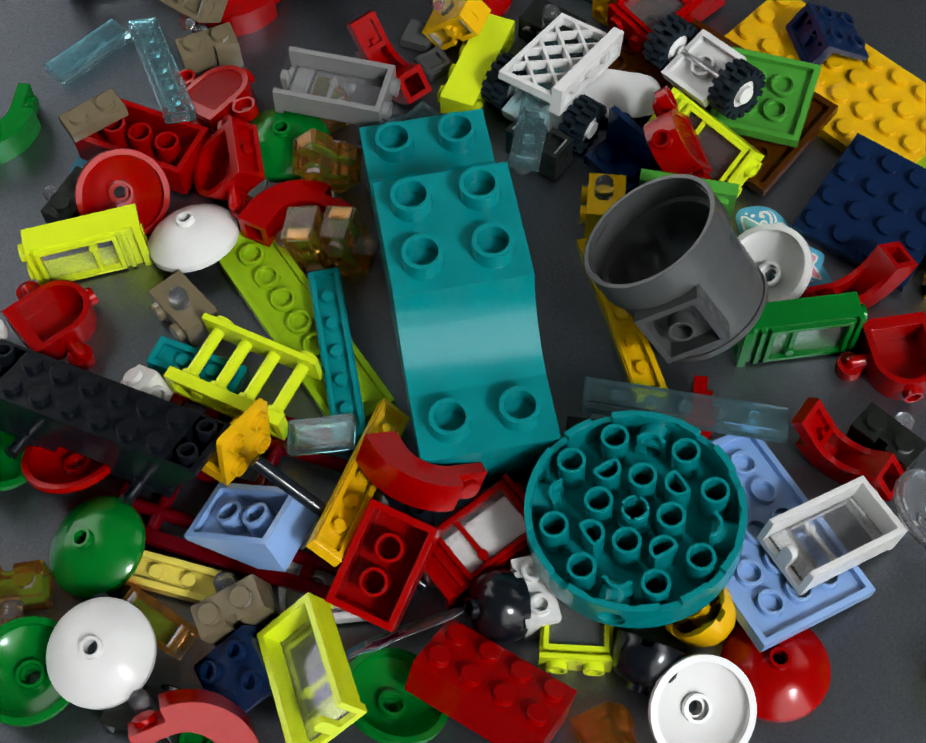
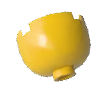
M725 586L720 594L707 606L683 620L665 625L666 630L690 647L708 648L718 645L728 637L734 629L737 620L732 595Z

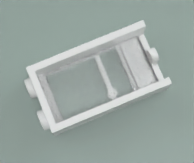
M861 476L769 519L756 538L798 595L801 596L809 589L886 550L893 549L908 530L867 479Z

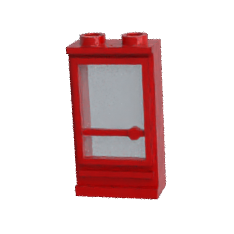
M617 0L608 7L607 22L611 29L616 27L624 31L623 37L628 40L631 48L637 53L641 52L643 54V50L646 49L643 46L644 41H649V38L646 36L649 32L653 33L654 29L652 27L655 23L660 25L662 17L667 19V15L677 14L691 23L718 0Z
M507 474L435 526L442 529V532L423 572V578L430 587L435 585L444 596V607L447 610L458 606L467 598L472 583L483 573L508 569L510 567V559L524 557L529 553L524 518L526 489L519 481L513 482Z

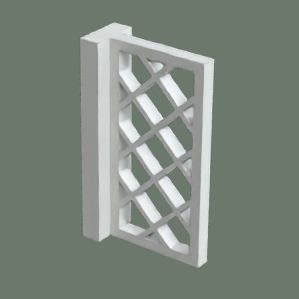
M561 13L499 70L498 79L549 102V112L560 116L620 56L624 31L613 27L606 33ZM562 25H564V26L569 27V28H571V29H573V30H572V31H560L559 28H560ZM593 38L599 42L586 43L584 39ZM564 40H578V44H565ZM557 41L558 45L545 46L544 42ZM582 52L584 56L571 58L569 53ZM562 54L563 58L550 59L549 55ZM542 55L543 60L529 61L528 59L529 56ZM568 68V72L555 73L553 69ZM547 69L548 73L534 74L533 70ZM526 70L527 75L518 76L512 72ZM552 82L553 87L548 90L539 86L538 83Z

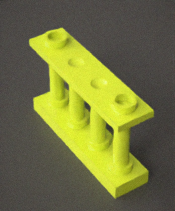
M204 313L201 318L209 332V336L188 368L180 370L169 366L163 375L169 388L176 394L234 419L238 414L242 415L256 401L257 395L277 363L292 368L294 370L272 405H268L270 434L285 440L291 429L286 420L284 410L306 375L320 381L324 376L318 358L306 350L296 351L236 326L224 316L218 315L215 317ZM222 339L237 345L216 380L207 382L200 379L199 374ZM249 351L265 357L244 392L235 394L228 391V384Z

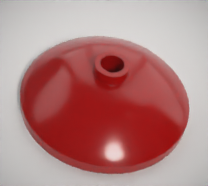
M114 148L97 154L82 168L75 185V203L80 216L135 203L139 222L142 223L146 236L164 219L170 203V188L164 171L151 157L130 148ZM118 186L124 188V193L121 196L114 195V190Z
M27 446L21 460V469L27 482L33 488L45 493L68 494L82 491L99 483L111 473L108 465L60 446L55 452L42 447Z
M739 624L728 635L720 657L738 666L747 676L756 697V718L764 721L784 723L807 716L822 702L829 688L831 680L830 660L824 645L809 628L760 653ZM781 655L785 659V664H777L773 656Z

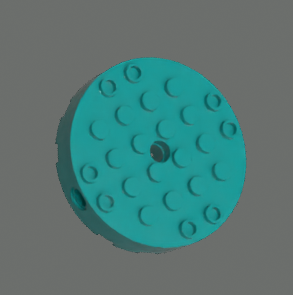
M638 410L611 412V416L591 421L590 418L564 432V437L551 448L548 447L537 461L527 484L524 500L525 528L529 552L536 570L547 587L568 607L587 618L610 626L638 629L668 625L695 614L720 594L733 576L740 560L748 515L746 494L735 472L736 467L718 444L714 445L709 439L701 435L700 429L669 415ZM629 515H639V517L631 519Z

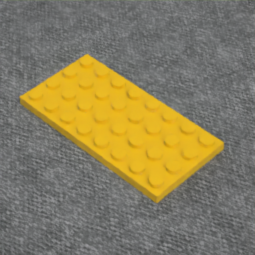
M766 0L724 37L747 50L800 61L785 26L806 3L801 0ZM866 43L865 49L869 58L865 61L832 53L821 64V73L815 92L838 105V111L818 136L844 153L854 137L859 133L917 164L926 155V83Z

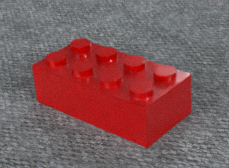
M120 98L127 107L128 116L77 143L74 142L80 158L89 161L103 151L114 148H130L143 152L162 168L167 177L170 190L186 195L194 183V166L198 152L204 142L210 138L208 127Z
M454 618L443 624L413 660L404 689L491 743H550L566 720L578 692Z

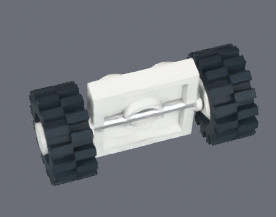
M669 14L667 19L662 17L660 25L654 24L652 27L654 29L653 33L649 32L646 36L649 38V41H644L643 46L646 49L643 50V55L646 56L645 59L661 70L665 80L706 108L710 105L728 119L736 120L737 117L742 118L744 117V112L749 113L751 111L750 106L752 104L756 106L758 103L757 97L763 94L761 88L765 87L766 82L763 80L766 77L761 70L747 62L745 56L705 29L699 32L696 29L697 27L677 14Z
M509 52L502 53V56L499 55L496 58V63L493 62L491 64L492 69L490 72L487 71L485 75L487 76L486 80L482 82L484 87L480 92L482 94L481 98L500 109L502 115L512 122L524 110L543 121L544 128L548 131L554 127L573 138V151L575 153L582 154V152L587 151L588 146L590 147L593 144V139L598 137L597 133L603 127L602 123L606 119L607 107L583 92L560 116L549 112V102L498 79L499 70L514 57ZM543 69L533 70L534 74L548 73ZM526 70L512 72L518 76L527 75ZM552 82L538 83L539 86L548 90L553 87Z

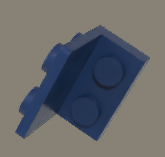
M808 2L785 26L800 61L821 65L832 53L861 61L869 58L865 49V42L858 35L854 27V19L846 12H838L824 5L819 6Z
M615 105L609 109L606 139L584 155V163L596 173L627 175L626 194L639 186L641 168L653 170L655 158L646 141L644 129L634 122L628 113L622 112Z
M242 625L194 665V670L204 690L215 692L228 698L246 714L266 697L273 696L256 635L266 626Z

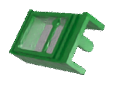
M857 291L766 302L763 313L754 327L745 337L731 347L736 367H744L745 362L749 361L756 364L758 360H762V363L844 353V351L852 352L856 341L860 338L861 329L864 323L867 322L866 306L864 303H860Z

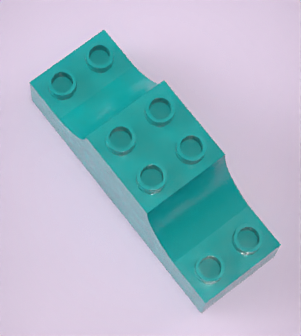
M483 109L451 112L431 117L360 127L359 132L366 183L417 457L428 463L440 466L481 462L487 470L481 488L494 485L505 474L513 482L529 480L539 458L548 447L551 448L561 439V434L544 365L537 318L535 273L508 163L507 161L495 162Z

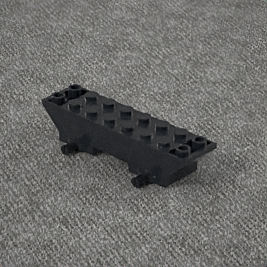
M4 339L0 340V431L15 438L4 449L5 454L9 458L16 459L26 446L42 447L52 452H55L60 446L106 464L110 467L111 475L126 480L130 484L120 495V500L124 504L128 503L129 506L144 491L156 492L171 498L182 483L194 479L216 452L217 439L231 425Z

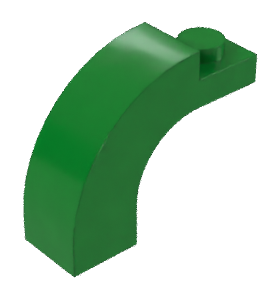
M18 83L8 112L0 119V165L22 154L34 142L42 126L36 115L39 109V100L34 95L30 84Z

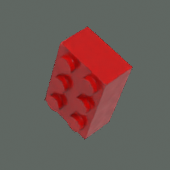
M371 498L324 601L391 633L398 630L442 529Z

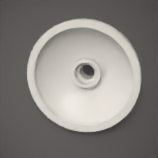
M208 203L185 206L170 213L157 224L148 240L149 256L158 268L167 272L175 273L180 270L182 273L201 270L216 263L230 252L239 237V224L237 219L231 215L230 210L225 207Z
M763 224L750 228L738 236V239L767 280V302L798 299L803 294L812 276L813 256L808 243L797 231L781 224ZM777 274L772 281H769L770 276Z
M99 597L76 605L59 620L48 641L46 667L52 685L65 700L85 709L103 710L123 704L142 689L153 671L157 655V641L154 629L141 610L122 599ZM97 642L96 652L89 655L88 647L90 644Z
M705 653L683 657L670 666L656 681L648 705L649 726L656 743H748L753 733L757 716L755 693L744 672L725 658ZM677 673L676 679H674L671 683H668L669 680ZM696 700V709L693 712H689V704Z

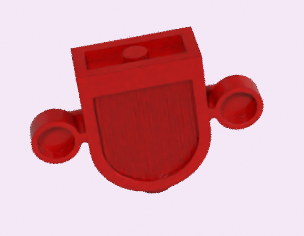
M233 65L219 66L206 71L198 78L193 70L184 69L177 72L173 77V83L179 94L171 100V103L178 118L208 127L210 137L218 130L217 123L225 115L229 114L241 118L244 122H251L259 113L257 98L251 85L255 82V78L246 68Z
M667 86L654 92L656 99L652 102V108L657 118L644 124L643 129L648 146L663 172L689 174L712 180L709 173L713 172V169L690 118L679 112L677 101Z
M228 114L217 123L218 130L204 142L198 152L194 166V184L200 195L228 202L233 218L238 219L243 209L253 199V197L248 196V193L265 179L257 125L244 122L241 118Z
M55 280L41 286L35 281H26L19 285L16 290L18 301L1 312L10 328L25 347L57 360L67 355L70 365L87 371L90 370L96 362V357L91 347L84 343L91 338L96 329L97 315L93 306L99 303L90 287L83 289L79 284L68 280Z
M925 311L867 319V322L864 323L861 329L860 338L856 341L859 354L853 352L841 354L834 368L836 375L844 381H854L859 378L862 370H864L868 381L880 394L891 399L904 400L906 403L921 400L926 391Z

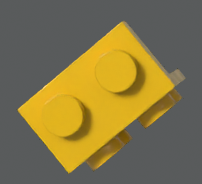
M258 398L242 415L238 414L229 423L231 425L216 441V452L201 471L228 486L236 477L244 474L249 463L258 454H263L268 449L271 443L267 401L262 398Z

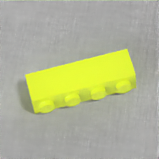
M489 14L480 34L469 39L467 43H462L459 50V59L456 64L453 63L448 72V81L446 85L440 86L437 94L441 115L482 108L485 102L481 98L482 94L480 93L484 87L482 82L487 78L485 76L487 71L490 72L492 69L491 64L493 62L496 63V58L499 55L502 56V53L510 51L515 41L514 20Z

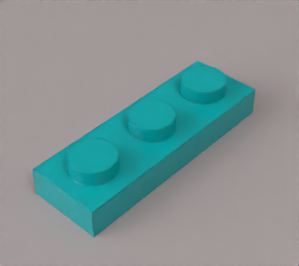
M161 335L146 363L148 368L164 374L169 366L182 370L183 368H188L199 349ZM212 354L199 374L200 379L207 382L216 380L228 360ZM240 365L227 386L228 391L239 394L250 375L248 367Z

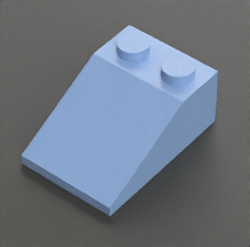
M219 482L184 537L190 542L254 568L285 572L318 516L279 487L230 483L226 486Z

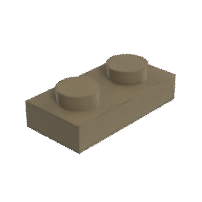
M111 88L60 114L58 117L72 140L77 143L128 116L129 113L127 107Z

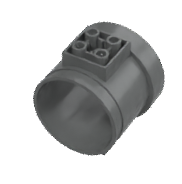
M666 175L648 181L631 190L613 204L601 217L592 230L585 247L584 265L589 277L611 303L628 312L637 327L668 364L675 361H701L728 350L745 337L762 315L767 302L768 284L764 274L731 229L730 216L707 182L694 175Z

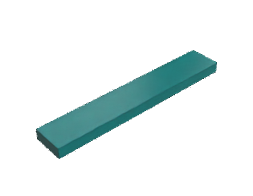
M339 267L307 272L335 446L358 443L366 428V420Z

